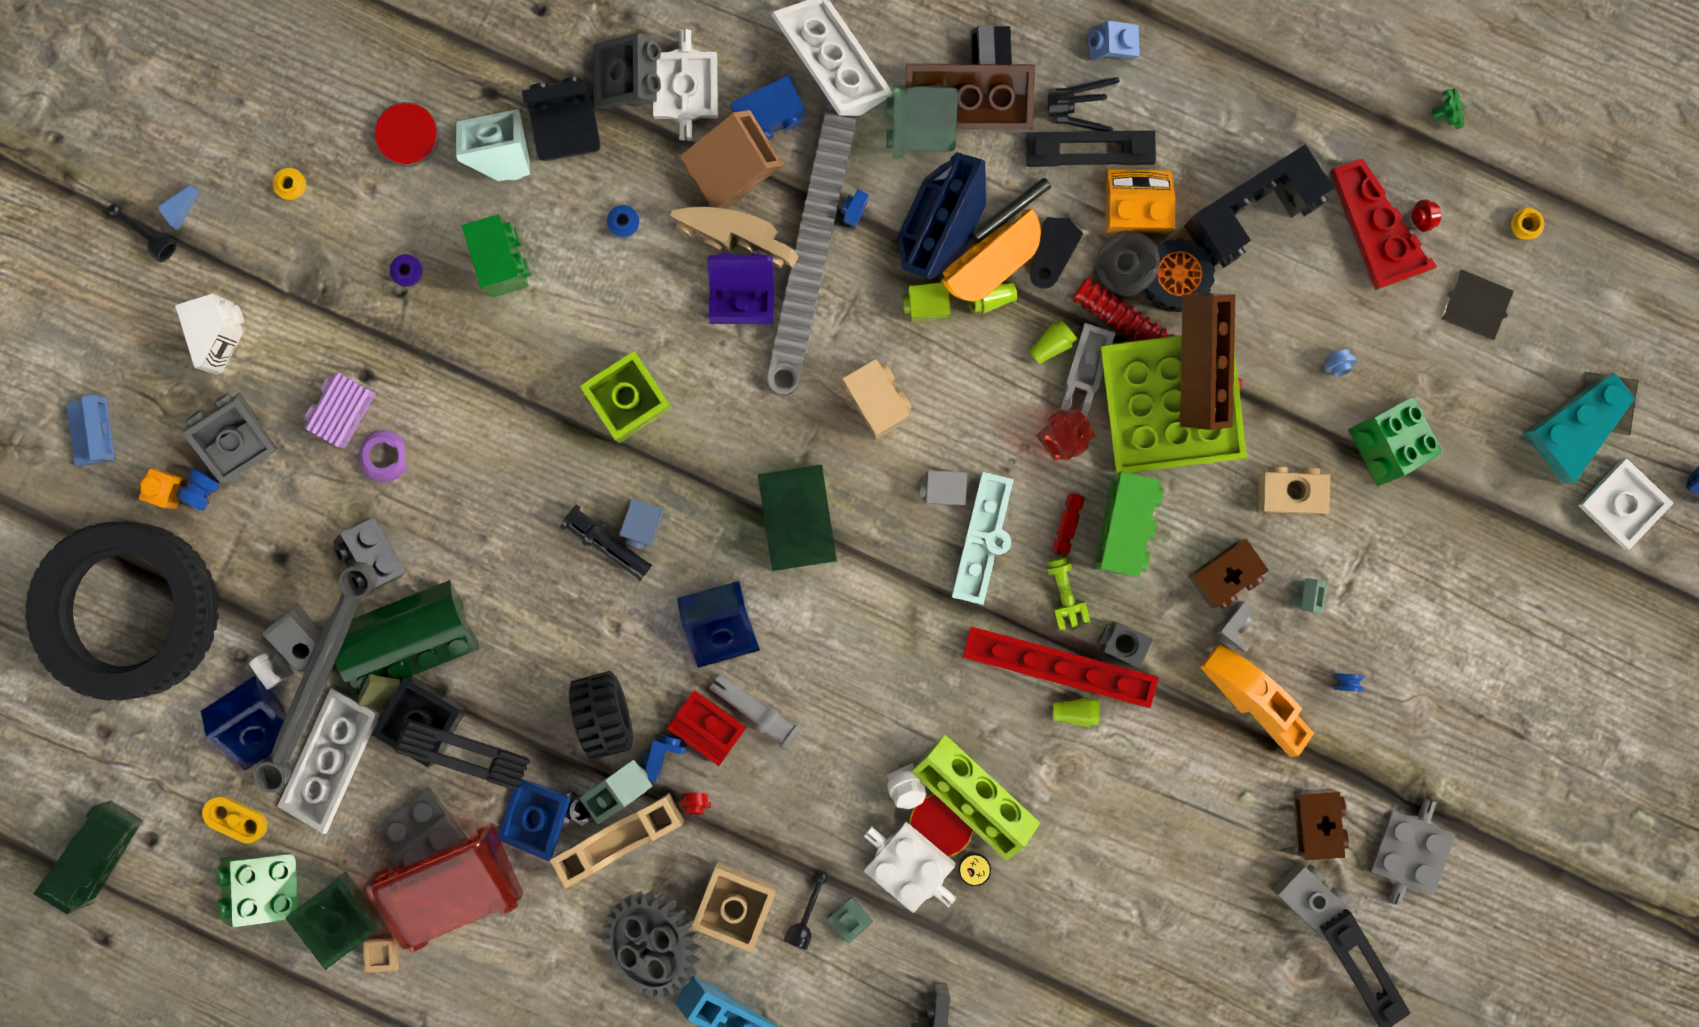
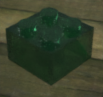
M346 871L285 918L324 970H327L377 932L385 923Z

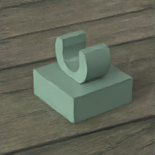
M1305 578V582L1293 581L1291 586L1301 588L1303 595L1300 599H1289V603L1301 606L1300 610L1323 614L1328 582Z
M852 896L827 917V920L848 944L873 923L870 916Z

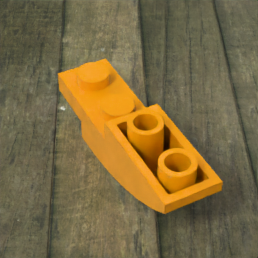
M1222 644L1216 645L1200 668L1240 713L1250 712L1290 758L1298 757L1314 735V732L1299 717L1302 708L1283 688L1251 662Z

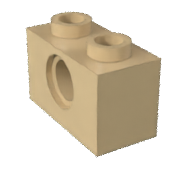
M1268 467V472L1259 474L1258 513L1329 514L1330 475L1320 474V468H1301V472L1298 474L1288 473V467ZM1290 482H1295L1300 487V495L1296 500L1292 499L1287 493V487Z

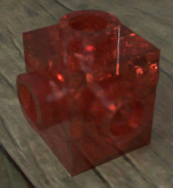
M1059 410L1048 418L1047 422L1049 424L1036 435L1054 461L1069 460L1072 457L1079 456L1089 447L1087 443L1096 436L1090 428L1091 424L1088 418L1078 410Z

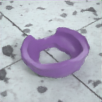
M387 430L372 432L365 438L358 454V462L365 476L381 483H388L400 477L407 469L405 441L395 432ZM377 444H389L397 448V463H393L386 468H378L370 461V451Z

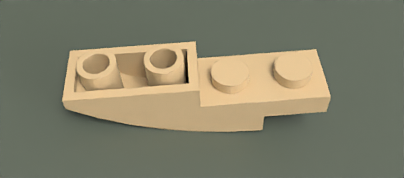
M716 207L675 209L669 215L677 223L676 229L689 237H693L694 233L704 237L703 243L717 251H720L723 247L732 252L737 243L740 248L754 254L755 250L771 256L773 258V265L780 268L783 263L793 268L799 258L793 248L774 239L777 231L770 222L753 215Z

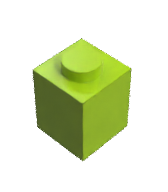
M943 283L909 286L908 295H903L904 315L910 314L911 322L949 319L951 313L948 290Z

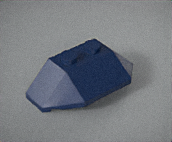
M956 152L950 157L951 160L940 165L923 180L897 236L903 270L931 280L941 274L964 253L971 238L970 234L974 231L986 206V168L983 159Z

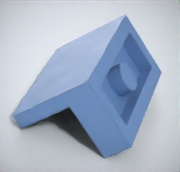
M89 395L81 397L82 401L67 403L74 464L76 466H85L115 461L107 398Z

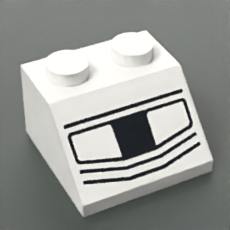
M213 293L175 305L194 368L215 375L221 374L243 335L241 324L244 323V318L239 306Z

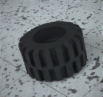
M606 671L571 681L569 704L573 724L580 745L589 759L595 760L631 750L633 743L632 724L626 699L617 677L611 671Z

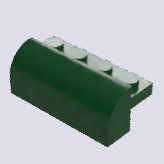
M448 580L353 618L335 664L343 681H349L357 695H359L369 674L403 680L405 677L413 676L479 649V645L465 619L463 602L451 581Z

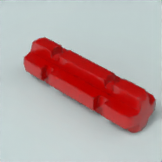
M1075 493L1067 495L1065 502L1067 507L1061 515L1056 532L1058 538L1054 539L1052 546L1053 553L1062 556L1069 554L1072 545L1070 540L1074 538L1080 518L1078 513L1079 510H1082L1085 501L1083 496Z

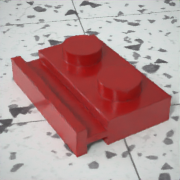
M697 690L691 693L667 727L668 730L718 766H720L747 728V726Z

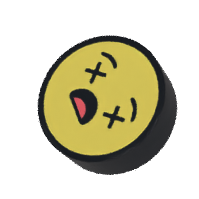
M971 852L961 858L958 872L963 882L967 885L980 886L989 879L991 866L984 855Z

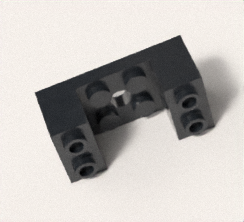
M1305 144L1197 212L1184 227L1192 240L1196 242L1195 244L1206 249L1205 252L1208 255L1210 254L1212 265L1217 266L1220 264L1222 268H1225L1246 253L1243 247L1251 241L1235 216L1252 203L1251 198H1254L1257 202L1274 190L1291 218L1300 212L1305 217L1328 201L1326 194L1334 189V187Z

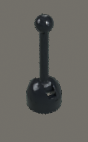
M112 204L109 206L108 213L111 216L120 218L147 240V251L158 262H165L173 255L177 247L175 241L166 235L155 234L151 236L122 213L119 205Z
M819 871L815 875L816 884L801 923L792 925L787 930L783 940L804 950H808L811 942V932L807 927L809 917L822 884L828 880V875L824 871Z

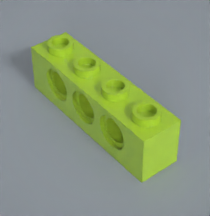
M944 735L929 748L911 771L1006 861L1026 846L1041 824L947 735Z

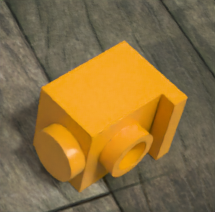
M149 469L148 473L144 474L140 480V495L138 499L162 508L176 509L180 499L175 494L180 486L185 485L187 479L160 469Z

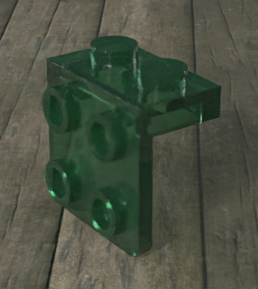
M893 85V97H887V116L893 117L892 129H886V149H892V159H905V151L951 152L956 148L958 91L955 87Z

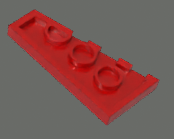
M1363 158L1336 167L1330 171L1375 291L1437 268L1432 258L1428 259L1420 246L1422 244L1417 236L1411 234L1401 220L1403 216L1397 207L1393 208L1385 197L1386 191Z

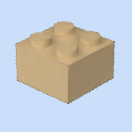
M876 358L842 378L843 387L875 440L909 420V411H911L912 406L903 391L897 393L892 384L895 383V377L886 363L880 365Z
M717 862L691 929L753 953L778 885Z

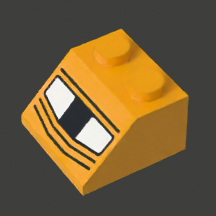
M1107 169L1105 233L1117 234L1123 231H1136L1144 235H1169L1175 229L1176 196L1171 171Z

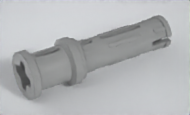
M720 673L715 680L726 689L715 682L709 690L719 695L757 723L760 733L769 734L781 743V748L785 750L795 738L801 726L799 724L795 726L779 714L780 710L777 708L774 709L772 707L768 709L725 677L723 673Z

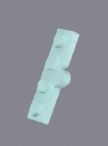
M986 472L981 473L952 592L953 598L984 605L995 555L1006 553L1011 547V537L1006 531L1002 530L1014 479Z

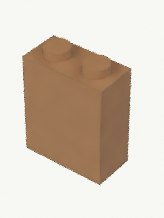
M751 110L733 112L681 155L688 173L695 179L703 192L704 200L711 207L716 208L731 207L783 166Z

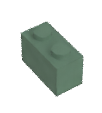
M632 760L579 799L595 822L600 824L653 786L648 780L645 770L638 766L635 760Z

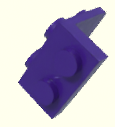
M727 253L709 255L707 257L710 288L709 324L774 325L773 258L769 255L758 253L751 255H730Z

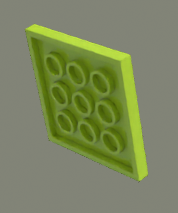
M1182 335L1101 345L1116 473L1121 471L1132 473L1247 459L1235 346L1233 427L1204 430L1180 427Z

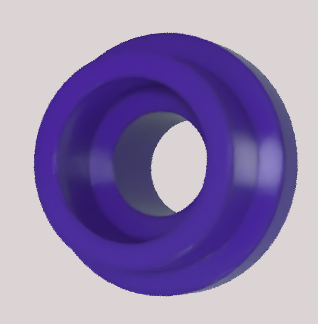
M399 255L390 265V276L400 286H413L422 277V265L412 255ZM403 265L410 266L411 270L408 275H401L400 269Z

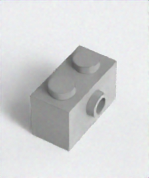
M1297 862L1273 887L1272 891L1318 936L1326 941L1327 939L1319 927L1321 925L1325 927V923L1327 921L1332 922L1331 918L1333 917L1338 918L1337 914H1343L1344 909L1353 913L1345 905L1349 900L1335 887L1329 890L1322 883L1325 877L1314 866L1310 864L1306 868Z

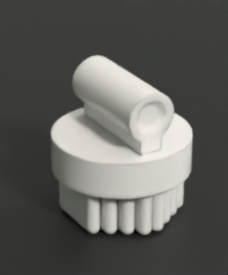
M913 763L887 774L889 780L887 785L888 791L898 808H907L909 810L922 804L926 796L925 785L911 772L915 767Z

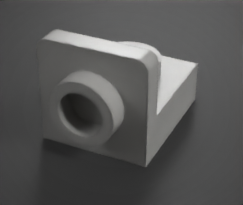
M1238 601L1215 630L1221 636L1219 642L1234 652L1237 649L1246 652L1250 648L1235 635L1237 632L1243 633L1253 621L1250 615L1255 609L1245 601Z

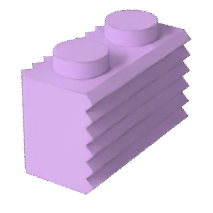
M336 372L333 377L331 375L328 376L322 384L321 393H323V396L317 405L313 404L308 409L305 415L307 424L304 428L333 445L345 449L376 393L347 376Z

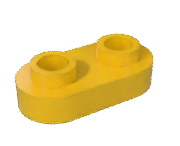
M218 796L210 799L202 810V817L207 826L239 842L253 843L260 840L267 832L268 823L264 814L228 796ZM220 806L227 810L225 818L221 817L218 813ZM249 820L255 822V831L248 829L247 823Z

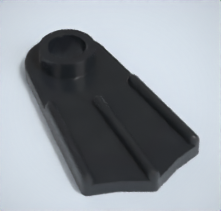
M1047 217L1045 220L1040 242L1029 273L1031 282L1038 288L1048 289L1055 285L1083 235V232L1069 218ZM1046 270L1049 273V279H1041L1038 272Z

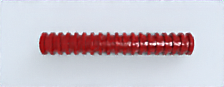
M1089 277L1084 279L1073 296L1074 299L1072 301L1074 303L1079 301L1082 303L1081 307L1083 309L1088 307L1090 309L1089 313L1094 314L1095 312L1098 314V319L1102 320L1104 318L1107 320V325L1113 324L1116 331L1120 329L1125 337L1127 335L1131 336V341L1176 336L1173 333L1167 334L1166 328H1162V330L1158 328L1159 324L1157 322L1152 324L1148 316L1146 318L1142 317V312L1138 311L1136 313L1133 311V306L1127 307L1124 305V300L1118 301L1115 294L1109 295V290L1106 288L1104 290L1100 289V284L1096 283L1094 285L1091 283L1092 279ZM1238 378L1240 390V388L1243 385V380L1241 378Z

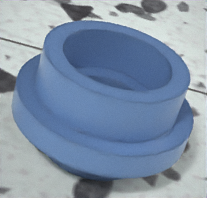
M1347 349L1331 353L1325 357L1326 365L1324 370L1326 373H1333L1335 377L1348 374L1353 370L1352 366L1357 363L1356 357L1351 355Z

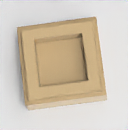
M398 936L365 938L362 940L364 973L389 972L399 969Z

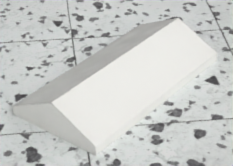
M807 0L773 12L772 17L839 116H861L891 97L893 92L830 0Z
M330 688L277 807L320 833L327 834L380 714L371 707L359 706L358 699Z

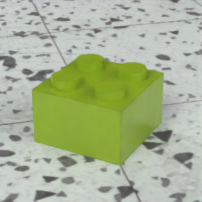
M632 351L580 385V388L612 437L618 443L623 442L673 409L665 394L635 351Z

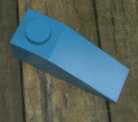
M694 975L690 977L691 982L684 986L675 1000V1004L684 1017L700 1027H778L720 988Z

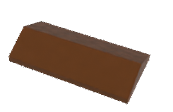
M906 63L905 129L1033 130L1035 64Z

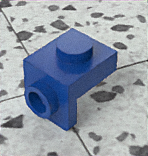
M662 735L661 739L656 738L653 740L650 752L644 751L640 767L647 773L649 781L657 782L659 780L666 751L681 755L686 752L687 746L680 744V738Z

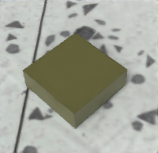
M369 674L357 697L358 705L386 710L401 684L400 680Z

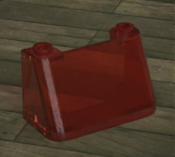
M493 823L477 829L478 835L468 840L463 838L455 846L402 868L400 865L392 869L391 873L388 867L372 873L363 890L368 901L401 949H409L410 952L417 951L428 944V940L499 911L500 914H505L518 907L517 901L522 898L523 890Z

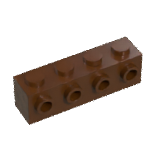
M1183 294L1180 427L1204 430L1233 427L1236 294Z

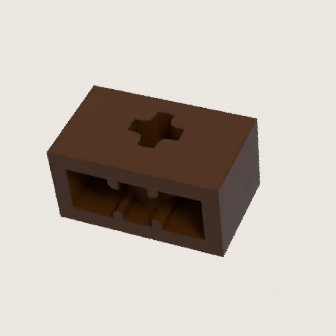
M1240 539L1188 575V577L1210 608L1220 606L1221 609H1224L1238 599L1235 594L1245 587L1250 591L1264 581L1262 575L1269 570L1247 539ZM1226 569L1235 570L1236 574L1233 576L1234 583L1224 581V578L1227 576Z
M1334 789L1293 791L1298 856L1304 860L1345 858V849L1349 847L1347 830L1343 829L1342 816L1346 815L1344 797L1340 796V792ZM1322 818L1328 820V825H1323L1321 830L1317 828V823H1321Z

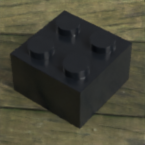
M414 676L405 677L371 735L394 748L406 719L454 734L468 707ZM436 741L434 742V748L431 750L442 754L448 744ZM414 759L415 761L421 763L426 767H431L435 765L431 762H424L418 759Z

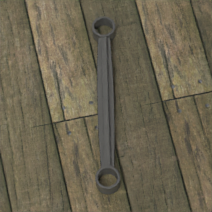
M355 562L347 567L339 576L338 584L342 594L300 681L271 756L266 757L254 770V782L265 792H277L289 781L292 775V768L288 761L330 675L360 599L367 596L377 585L376 571L367 563ZM350 571H359L366 577L368 581V588L366 590H357L350 584L348 579ZM270 765L277 768L281 773L282 781L273 782L269 780L264 773V766Z

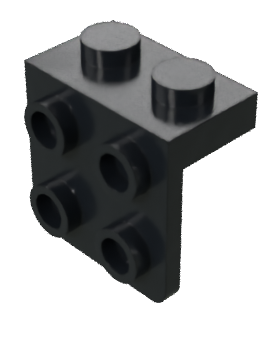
M569 77L561 80V84L550 86L548 83H536L531 85L530 89L522 91L524 104L530 113L537 156L541 161L546 162L590 154L600 150L601 143L591 88L586 79L581 80L579 77Z

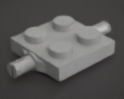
M1423 798L1418 816L1404 815L1393 810L1390 811L1369 870L1386 877L1394 883L1387 902L1401 907L1406 888L1419 889L1435 895L1456 836L1455 833L1439 828L1434 822L1430 821L1437 802Z

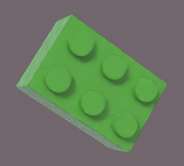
M1122 471L1112 476L1093 569L1128 577H1140L1141 571L1146 572L1150 559V553L1145 552L1147 541L1154 538L1157 521L1152 520L1154 508L1160 507L1163 498V488H1159V479Z

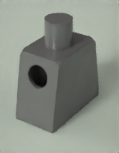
M297 604L261 634L297 671H300L308 665L322 632L302 607ZM301 643L306 644L309 651L305 650Z

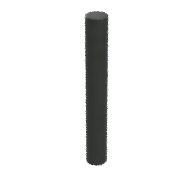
M1042 178L975 229L970 234L972 239L976 243H980L1048 191L1051 188L1049 181L1046 178Z

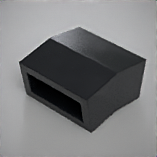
M977 26L971 30L972 64H1012L1010 26Z

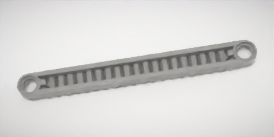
M829 100L824 114L799 235L797 237L795 252L799 258L794 267H791L768 372L770 388L776 394L783 396L794 393L800 384L858 116H839ZM781 370H787L793 376V382L787 388H781L775 384V375Z

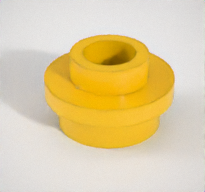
M284 168L274 176L273 189L282 199L295 200L304 193L306 181L298 170ZM292 178V187L285 189V180Z
M1523 208L1517 211L1511 219L1512 232L1522 240H1532L1538 237L1544 229L1543 216L1533 208ZM1523 219H1526L1530 222V230H1526L1523 228Z

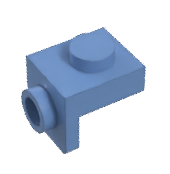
M1106 21L1089 29L1088 46L1090 60H1099L1106 56L1129 60L1140 57L1139 25Z

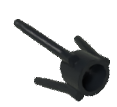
M1115 77L1069 88H1056V91H1048V116L1056 117L1057 124H1072L1098 131H1113L1111 126L1070 117L1068 114L1075 113V103L1107 99L1106 94L1078 96L1074 94L1117 84L1120 82V79Z

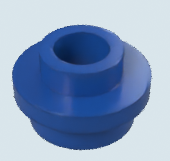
M619 205L609 212L607 225L614 235L622 238L629 237L639 227V216L632 207ZM622 215L627 216L629 219L625 226L617 224L618 218Z

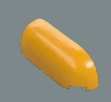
M1033 208L1022 211V215L1008 226L1006 223L952 262L943 271L945 278L941 281L945 288L959 299L966 301L981 300L1035 254L1041 235L1039 220Z

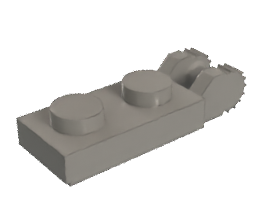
M1084 323L1065 383L1067 387L1061 402V411H1068L1072 404L1074 390L1078 389L1086 392L1079 408V416L1087 417L1104 372L1101 345L1112 344L1116 332Z

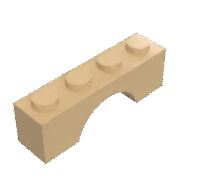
M667 793L557 853L550 859V862L566 889L630 851L680 827L684 823V819L670 793Z

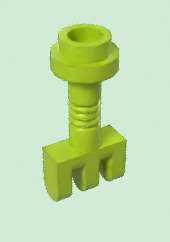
M1066 556L1049 560V567L1046 568L1047 574L1055 575L1062 602L1061 607L1053 609L1058 630L1066 629L1065 621L1063 620L1065 616H1068L1071 628L1077 627L1076 613L1081 614L1083 624L1090 623L1086 602L1083 600L1075 603L1067 574V571L1073 569L1072 563L1067 561Z

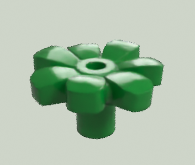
M1455 88L1447 89L1442 92L1444 105L1432 109L1433 118L1435 121L1447 118L1449 125L1454 124L1456 129L1463 128L1465 125L1464 114L1461 110L1464 109V105L1459 99V93Z

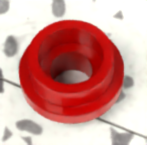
M1425 199L1419 200L1412 211V221L1421 232H1429L1440 224L1441 210L1436 202Z
M689 792L682 794V801H679V807L685 808V814L703 815L704 809L711 808V802H708V794Z

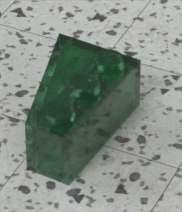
M111 800L98 805L95 804L88 811L84 819L85 823L71 839L65 851L33 893L65 914H70L94 903L144 821Z

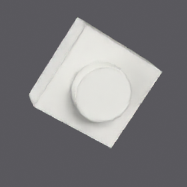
M275 648L255 657L248 663L267 690L288 680L295 674L284 657Z

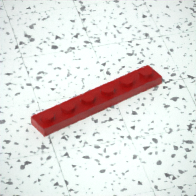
M970 626L962 655L966 659L1150 709L1159 679L1157 676Z

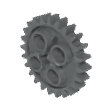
M639 891L633 896L629 895L622 899L620 903L613 906L614 912L606 917L610 923L603 927V930L610 936L603 939L602 942L611 948L605 953V956L613 957L615 960L610 965V968L618 967L620 969L617 977L619 980L625 976L628 978V989L636 984L638 995L647 991L649 998H653L657 994L664 998L668 994H675L691 982L689 978L697 973L694 966L700 963V959L693 954L701 950V946L694 944L692 941L699 936L698 933L689 931V927L694 923L693 920H683L686 910L675 911V900L665 904V894L655 898L653 891L645 895L642 891Z

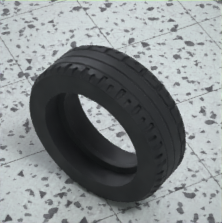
M132 522L97 523L95 526H86L75 531L73 535H68L62 541H59L54 546V549L50 550L46 557L41 560L39 568L34 572L25 604L27 610L25 613V620H27L26 628L29 632L30 643H32V648L38 654V659L44 665V668L51 672L52 676L57 681H60L62 685L70 687L72 691L83 696H92V698L99 700L119 701L161 693L186 679L190 675V671L195 670L200 662L203 661L205 652H208L211 647L219 617L217 612L219 601L217 599V591L214 589V579H212L210 570L206 569V563L199 553L192 550V546L185 542L184 539L174 536V533L149 524ZM118 555L139 557L158 567L167 579L174 599V622L165 645L150 659L131 666H115L96 659L81 642L73 618L75 594L85 574L97 562Z

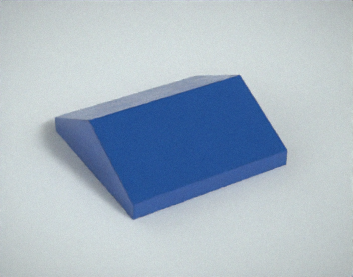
M521 778L522 782L518 785V791L512 790L497 840L550 861L571 798L554 788Z

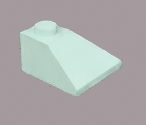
M519 109L457 121L456 157L458 161L497 181L518 180L523 176L530 175L529 153Z

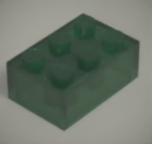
M815 465L758 474L772 571L837 562L823 466Z

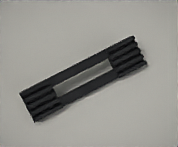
M1155 130L1027 132L1026 135L1027 167L1112 164L1154 165L1156 163ZM1122 142L1123 153L1060 154V143Z
M406 719L394 747L396 753L485 779L490 783L518 791V785L522 782L521 778L524 777V771L527 770L526 766L530 763L527 757L410 719ZM440 741L493 758L488 769L432 751L431 749L434 748V742Z
M1344 909L1343 914H1337L1338 918H1331L1332 922L1327 921L1325 927L1321 925L1319 928L1333 951L1337 954L1378 1026L1392 1027L1411 1014L1353 914ZM1357 945L1383 987L1382 993H1376L1377 997L1374 996L1348 952Z

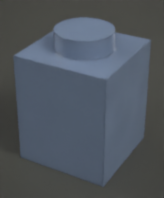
M632 498L619 534L627 538L625 544L644 550L645 544L654 546L666 510Z

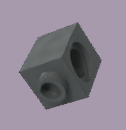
M1113 622L1112 626L1106 625L1099 639V643L1103 644L1100 651L1136 668H1140L1153 641L1152 638L1119 622ZM1126 634L1131 639V647L1128 651L1121 653L1116 648V640L1120 635Z

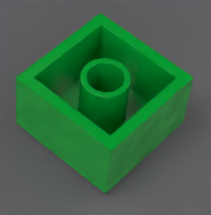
M500 214L461 225L482 290L493 298L529 287L526 277L531 276L530 268L526 258H522L521 253L518 252L517 247L522 246L517 228H513L510 221L506 222Z

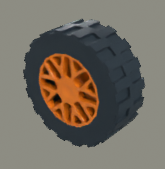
M1178 238L1173 241L1170 239L1163 244H1159L1157 246L1160 254L1159 270L1153 282L1148 288L1143 290L1146 292L1148 300L1153 301L1159 309L1164 308L1168 312H1182L1183 294L1210 293L1211 286L1215 281V278H1213L1215 266L1212 265V258L1210 254L1208 255L1205 252L1206 249L1204 247L1198 246L1192 240L1186 241L1184 238Z

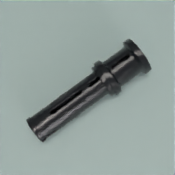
M576 504L565 517L560 528L571 531L582 540L584 546H594L641 581L652 567V564L603 530L605 526H603L601 521L595 522L581 512V507Z

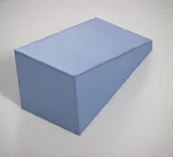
M191 184L158 207L170 226L176 230H179L200 192L198 188Z

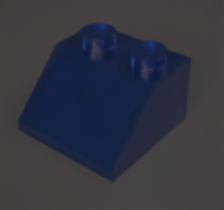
M740 581L677 598L681 624L698 668L760 651Z
M253 676L200 711L206 737L245 771L271 755L287 715L276 695L270 689L267 690L256 676Z

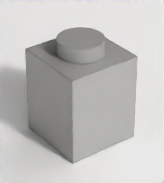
M928 470L927 478H921L920 497H926L925 504L965 506L967 472Z

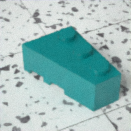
M1616 373L1602 375L1526 430L1524 434L1562 484H1572L1577 481L1635 398Z

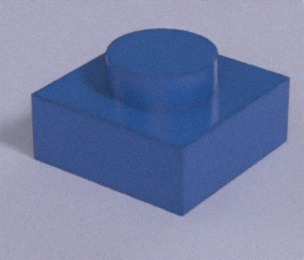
M857 189L854 197L847 196L840 212L845 215L843 218L845 225L853 229L856 228L869 201V194Z

